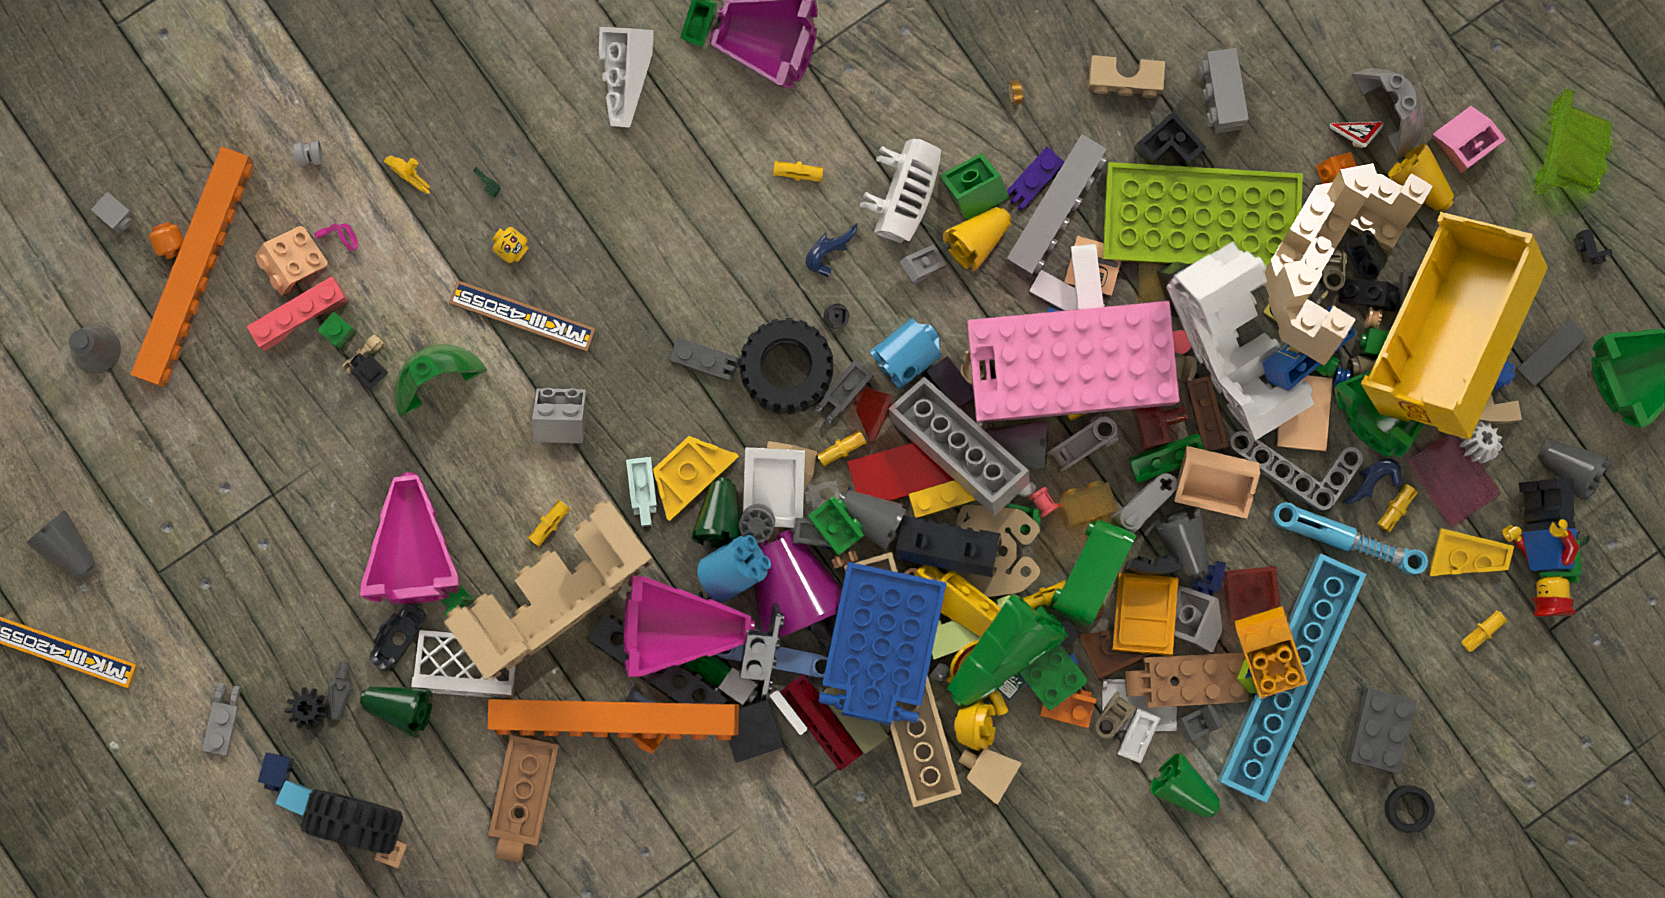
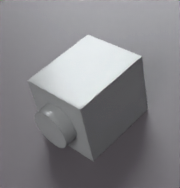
M106 192L91 209L118 233L121 230H126L131 225L132 218L134 217V214L109 192Z
M734 668L731 669L718 687L742 705L745 702L751 704L758 694V691L755 690L758 685L750 679L740 678L739 671Z

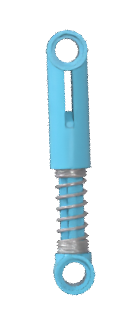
M1281 503L1274 507L1271 512V521L1278 528L1293 531L1347 552L1350 549L1353 551L1356 549L1359 550V553L1362 551L1366 553L1365 555H1372V558L1375 556L1378 557V560L1384 559L1385 562L1389 561L1391 565L1397 566L1406 575L1419 574L1427 567V556L1420 550L1402 549L1395 545L1391 547L1389 543L1377 542L1376 538L1373 540L1370 536L1366 538L1364 534L1358 533L1356 528L1298 508L1292 503ZM1281 509H1286L1290 513V520L1288 522H1283L1279 518ZM1297 520H1301V521L1307 522V523H1309V524L1318 526L1319 529H1317V528H1315V527H1312V526H1309V525H1306V524H1304V523L1298 522ZM1410 556H1414L1418 560L1416 569H1412L1408 565V558Z

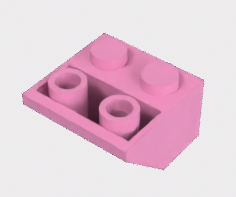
M1472 106L1432 134V137L1461 174L1506 140L1493 121Z

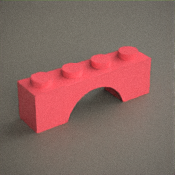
M331 276L251 323L247 328L258 347L266 351L286 339L300 325L320 315L329 314L349 302L338 281Z

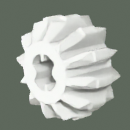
M1482 420L1478 421L1470 440L1459 437L1463 441L1459 447L1466 450L1464 456L1470 455L1472 462L1479 461L1480 463L1496 458L1498 451L1503 447L1499 443L1503 437L1496 434L1498 428L1492 429L1490 422L1483 423Z

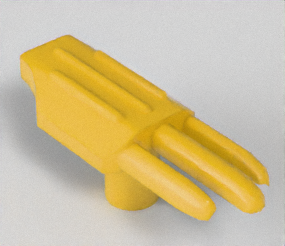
M392 155L385 158L384 162L402 179L410 182L421 192L430 193L428 190L430 186L417 175L415 170L418 165L417 160L410 158L406 163L403 159L393 157Z

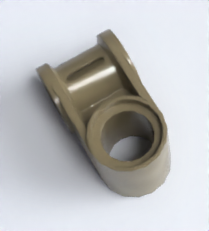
M1343 247L1340 250H1334L1321 272L1322 276L1319 279V287L1327 295L1336 294L1345 284L1347 254ZM1327 277H1334L1338 283L1337 287L1328 285Z
M1117 691L1093 724L1094 734L1100 739L1113 737L1134 713L1137 706H1131L1120 697V693ZM1103 720L1111 724L1109 734H1103L1099 729V724Z

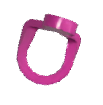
M333 224L314 233L315 238L319 239L334 231H338L341 241L348 250L354 251L358 249V240L349 224ZM342 228L346 229L352 245L346 240Z

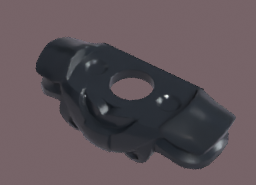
M406 605L398 614L394 613L387 621L380 625L377 637L373 642L375 647L370 653V660L376 667L387 672L400 659L421 629L426 618L425 612L414 605ZM398 631L404 632L406 640L402 645H395L393 643V635Z

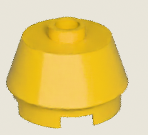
M981 701L970 706L961 707L954 721L957 741L976 751L988 749V745L993 744L996 731L991 715H996L994 706L984 704Z

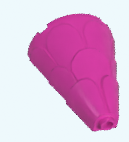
M408 472L401 474L400 477H393L380 514L381 522L374 538L370 558L360 585V595L367 600L382 602V598L391 601V604H418L446 599L450 597L449 592L452 591L453 594H456L460 590L459 575L447 549V542L436 520L437 513L418 474Z
M632 575L629 579L628 585L632 586V591L626 594L624 614V652L629 656V660H625L628 677H640L673 665L683 664L704 655L712 656L744 644L746 630H755L754 620H751V616L712 599L705 600L682 589H675L645 576Z

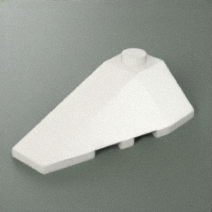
M600 27L598 52L599 58L604 60L605 72L602 73L603 81L607 82L609 91L606 101L610 126L630 127L652 57L654 30Z

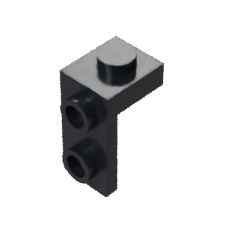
M1345 279V284L1340 289L1339 302L1342 304L1378 306L1385 311L1395 312L1396 305L1400 299L1398 287L1388 281Z

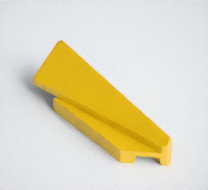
M923 565L914 575L946 582L941 613L982 637L1001 609L954 570L944 575L934 566Z

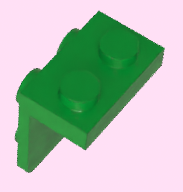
M1061 644L1018 673L1048 710L1054 709L1087 683V678Z

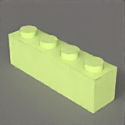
M1011 595L997 599L998 606L1002 608ZM952 619L945 624H942L941 620H939L932 658L934 660L957 652L970 642L979 641L981 637Z

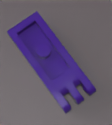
M1046 147L1008 188L1007 193L1009 196L1012 192L1016 194L1010 202L1014 205L1021 198L1023 202L1019 204L1018 209L1022 211L1060 170L1064 161L1050 148Z

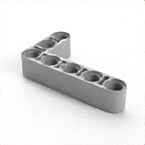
M1245 431L1236 432L1228 440L1229 451L1238 458L1257 462L1255 453L1257 451L1264 452L1266 462L1264 464L1259 463L1260 473L1313 510L1320 512L1334 505L1363 461L1362 453L1354 447L1344 449L1337 455L1322 479L1317 481L1258 439L1255 440ZM1236 437H1241L1246 441L1245 449L1240 450L1235 446L1234 440ZM1346 453L1354 456L1355 463L1353 466L1345 463L1344 456ZM1277 465H1282L1286 468L1287 475L1285 478H1280L1276 475L1275 469ZM1332 473H1336L1341 477V484L1339 486L1331 483L1330 476ZM1298 479L1306 482L1307 489L1305 492H1301L1296 488ZM1319 493L1327 497L1326 506H1321L1317 503L1316 497Z

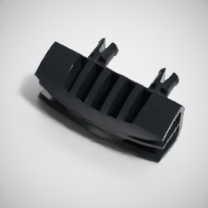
M903 515L895 559L994 577L997 571V567H994L996 557L999 558L997 549L998 545L1002 544L1001 533L986 530H979L978 532L970 527L961 529L959 525L951 527L948 523L940 525L936 521L931 520V523L921 518Z

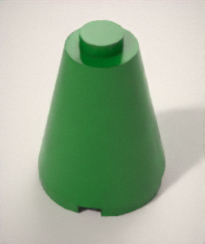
M1176 753L1168 758L1159 768V771L1162 772L1159 778L1154 777L1151 781L1149 790L1154 796L1203 818L1213 817L1220 809L1219 797L1186 756L1181 753L1180 755Z

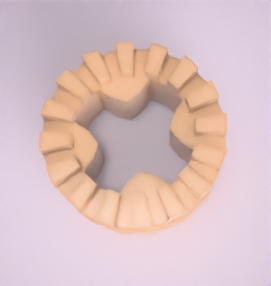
M1369 307L1364 328L1372 327L1373 329H1378L1380 325L1378 321H1381L1380 318L1382 317L1383 310L1375 311L1373 307Z

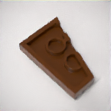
M1107 630L1077 635L1099 680L1139 662L1143 658L1154 655L1151 653L1113 650L1114 631Z

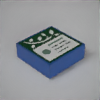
M1015 675L1005 681V684L997 690L1010 701L1026 682L1018 675Z

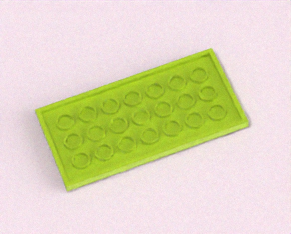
M1108 162L1103 260L1157 264L1182 262L1193 265L1209 254L1212 255L1231 242H1234L1239 251L1243 253L1248 251L1254 258L1259 257L1265 267H1267L1302 209L1303 173Z

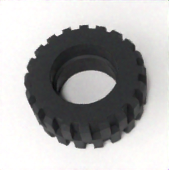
M785 318V320L779 321L778 319L771 320V323L766 325L762 324L755 333L752 332L748 341L741 350L739 367L745 390L754 402L756 401L760 407L765 410L769 409L773 413H788V415L795 414V412L808 410L809 407L816 405L832 382L834 365L832 351L825 337H822L819 333V330L814 326L807 325L805 321H794L793 318ZM781 344L798 346L806 353L810 362V371L806 380L798 387L792 389L775 387L767 380L763 370L764 359L768 352Z
M314 789L308 797L301 829L306 834L372 852L390 854L395 849L403 815L401 811L376 803Z

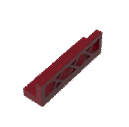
M804 674L780 691L839 771L863 754L827 704L819 703L820 695Z

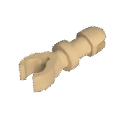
M374 334L366 341L362 349L358 348L355 352L363 354L365 351H368L370 354H373L384 343ZM356 355L342 365V370H346V374H351L349 369L351 366L350 361Z

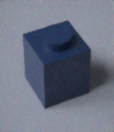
M265 753L258 782L264 783L265 789L278 792L279 787L282 788L285 781L289 780L294 758L274 753Z

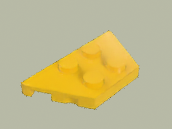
M688 436L653 469L667 519L671 521L732 465L739 458V455Z

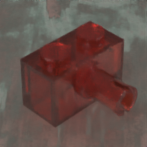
M1161 406L1132 409L1143 451L1168 444L1170 438L1167 426L1188 421L1187 414L1177 416L1186 412L1184 406L1163 411Z

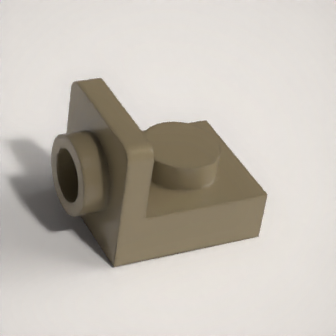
M1174 352L1177 380L1192 381L1197 371L1196 364L1198 358Z

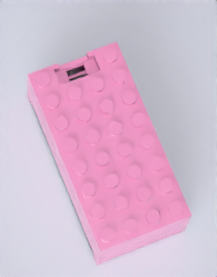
M1169 301L974 319L967 322L976 424L1172 406L1179 402ZM989 359H995L997 379H991ZM979 360H985L987 380H981Z

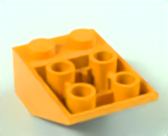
M1283 606L1235 621L1236 631L1259 698L1308 684Z

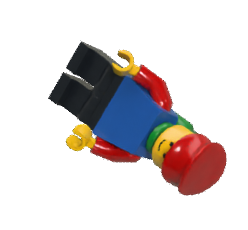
M1554 478L1520 482L1519 492L1524 493L1525 502L1523 517L1526 524H1523L1524 532L1522 534V530L1519 527L1509 525L1502 530V535L1509 542L1514 540L1515 545L1529 563L1531 571H1544L1539 573L1542 579L1536 583L1537 597L1532 598L1535 604L1533 615L1540 617L1575 615L1576 611L1573 609L1574 599L1570 598L1569 583H1579L1582 566L1580 540H1576L1577 529L1575 528V521H1573V479Z

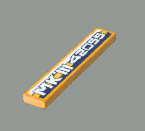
M0 617V644L130 688L138 666L137 664Z

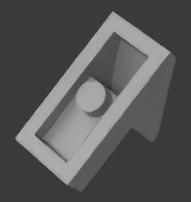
M934 244L908 255L900 261L906 274L914 284H918L947 265Z

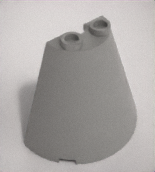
M1378 68L1364 69L1352 73L1363 96L1381 86L1391 96L1401 121L1399 131L1389 135L1386 140L1398 160L1413 148L1422 132L1424 111L1418 93L1412 84L1399 73Z

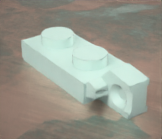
M651 457L628 459L626 463L631 506L634 510V515H640L642 527L652 526L651 513H656L657 502Z

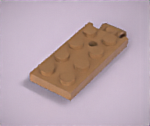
M1241 652L1143 658L1145 670L1125 672L1126 697L1147 695V708L1249 702L1248 691L1237 679L1243 662L1246 659L1245 654ZM1173 676L1178 678L1176 686L1170 683V679Z
M510 735L488 834L489 838H500L496 858L521 863L525 844L538 847L560 745ZM520 808L524 811L522 818L515 816L516 809Z

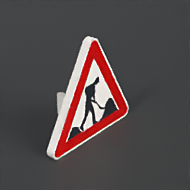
M1331 123L1330 129L1353 141V146L1363 148L1383 128L1384 123Z

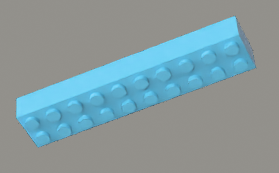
M1323 554L1315 556L1288 618L1308 684L1263 698H1259L1258 692L1255 693L1217 782L1258 801L1267 803L1366 577L1365 573Z

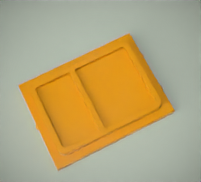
M1119 572L1113 650L1173 655L1178 591L1177 577Z

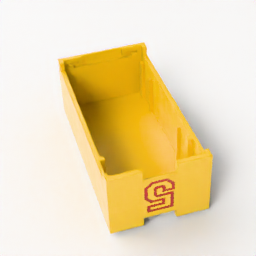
M1440 212L1437 219L1439 227L1376 363L1370 375L1364 376L1361 385L1379 414L1409 423L1411 420L1436 426L1441 432L1470 440L1548 266L1533 234Z

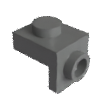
M1212 705L1200 708L1176 720L1187 743L1222 727L1219 715Z

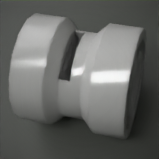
M319 140L311 141L309 144L302 142L294 143L297 167H306L309 163L314 165L323 164V153Z

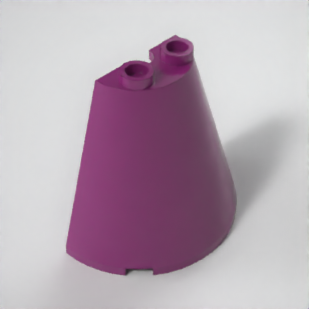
M725 0L724 6L720 8L718 13V21L721 23L718 29L712 31L710 45L778 86L791 89L794 87V81L799 82L802 79L813 53L817 35V27H814L815 24L813 22V17H818L816 0Z
M790 530L776 535L778 540L770 544L768 540L757 543L763 554L771 562V568L767 570L765 579L755 584L760 631H768L773 603L779 604L780 611L784 613L783 628L779 627L778 632L781 637L836 614L842 594V587L806 544L792 543L793 534Z

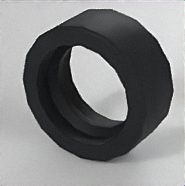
M1413 785L1400 786L1394 789L1388 795L1385 802V815L1388 822L1395 829L1406 833H1417L1426 829L1432 822L1435 814V805L1431 795L1424 789ZM1406 794L1417 796L1424 805L1422 818L1413 824L1402 822L1395 813L1397 801Z

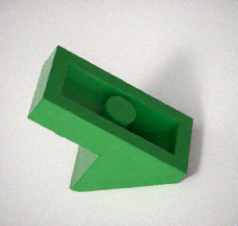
M692 0L680 39L703 47L711 23L717 14V3L711 0Z

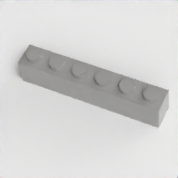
M1081 134L1005 263L1029 277L1032 276L1033 272L1037 274L1040 272L1045 263L1042 257L1046 251L1052 252L1058 241L1054 237L1059 230L1061 232L1065 230L1070 221L1067 218L1069 212L1077 210L1083 200L1079 197L1083 189L1088 191L1095 180L1092 177L1093 172L1096 168L1101 170L1106 162L1107 157L1104 154L1107 149Z

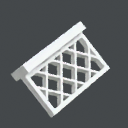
M419 630L412 688L428 689L432 693L513 699L516 666L508 670L509 681H498L496 678L485 680L484 676L480 679H473L468 671L476 666L474 662L464 668L457 660L466 651L461 649L453 655L446 647L448 643L456 639L453 633ZM425 637L436 638L440 645L428 653L424 648ZM440 638H445L447 640L442 642ZM444 648L451 658L442 666H439L432 656ZM423 651H424V653H425L427 656H425V657L422 659V655H423ZM429 659L438 668L430 675L420 674L421 665ZM455 661L462 671L455 677H448L443 669ZM441 672L444 676H436V675ZM464 674H466L468 678H461V677H462Z

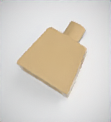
M965 749L958 760L959 763L970 769L965 778L995 804L999 803L1022 764L1019 761L988 749H982L978 756Z

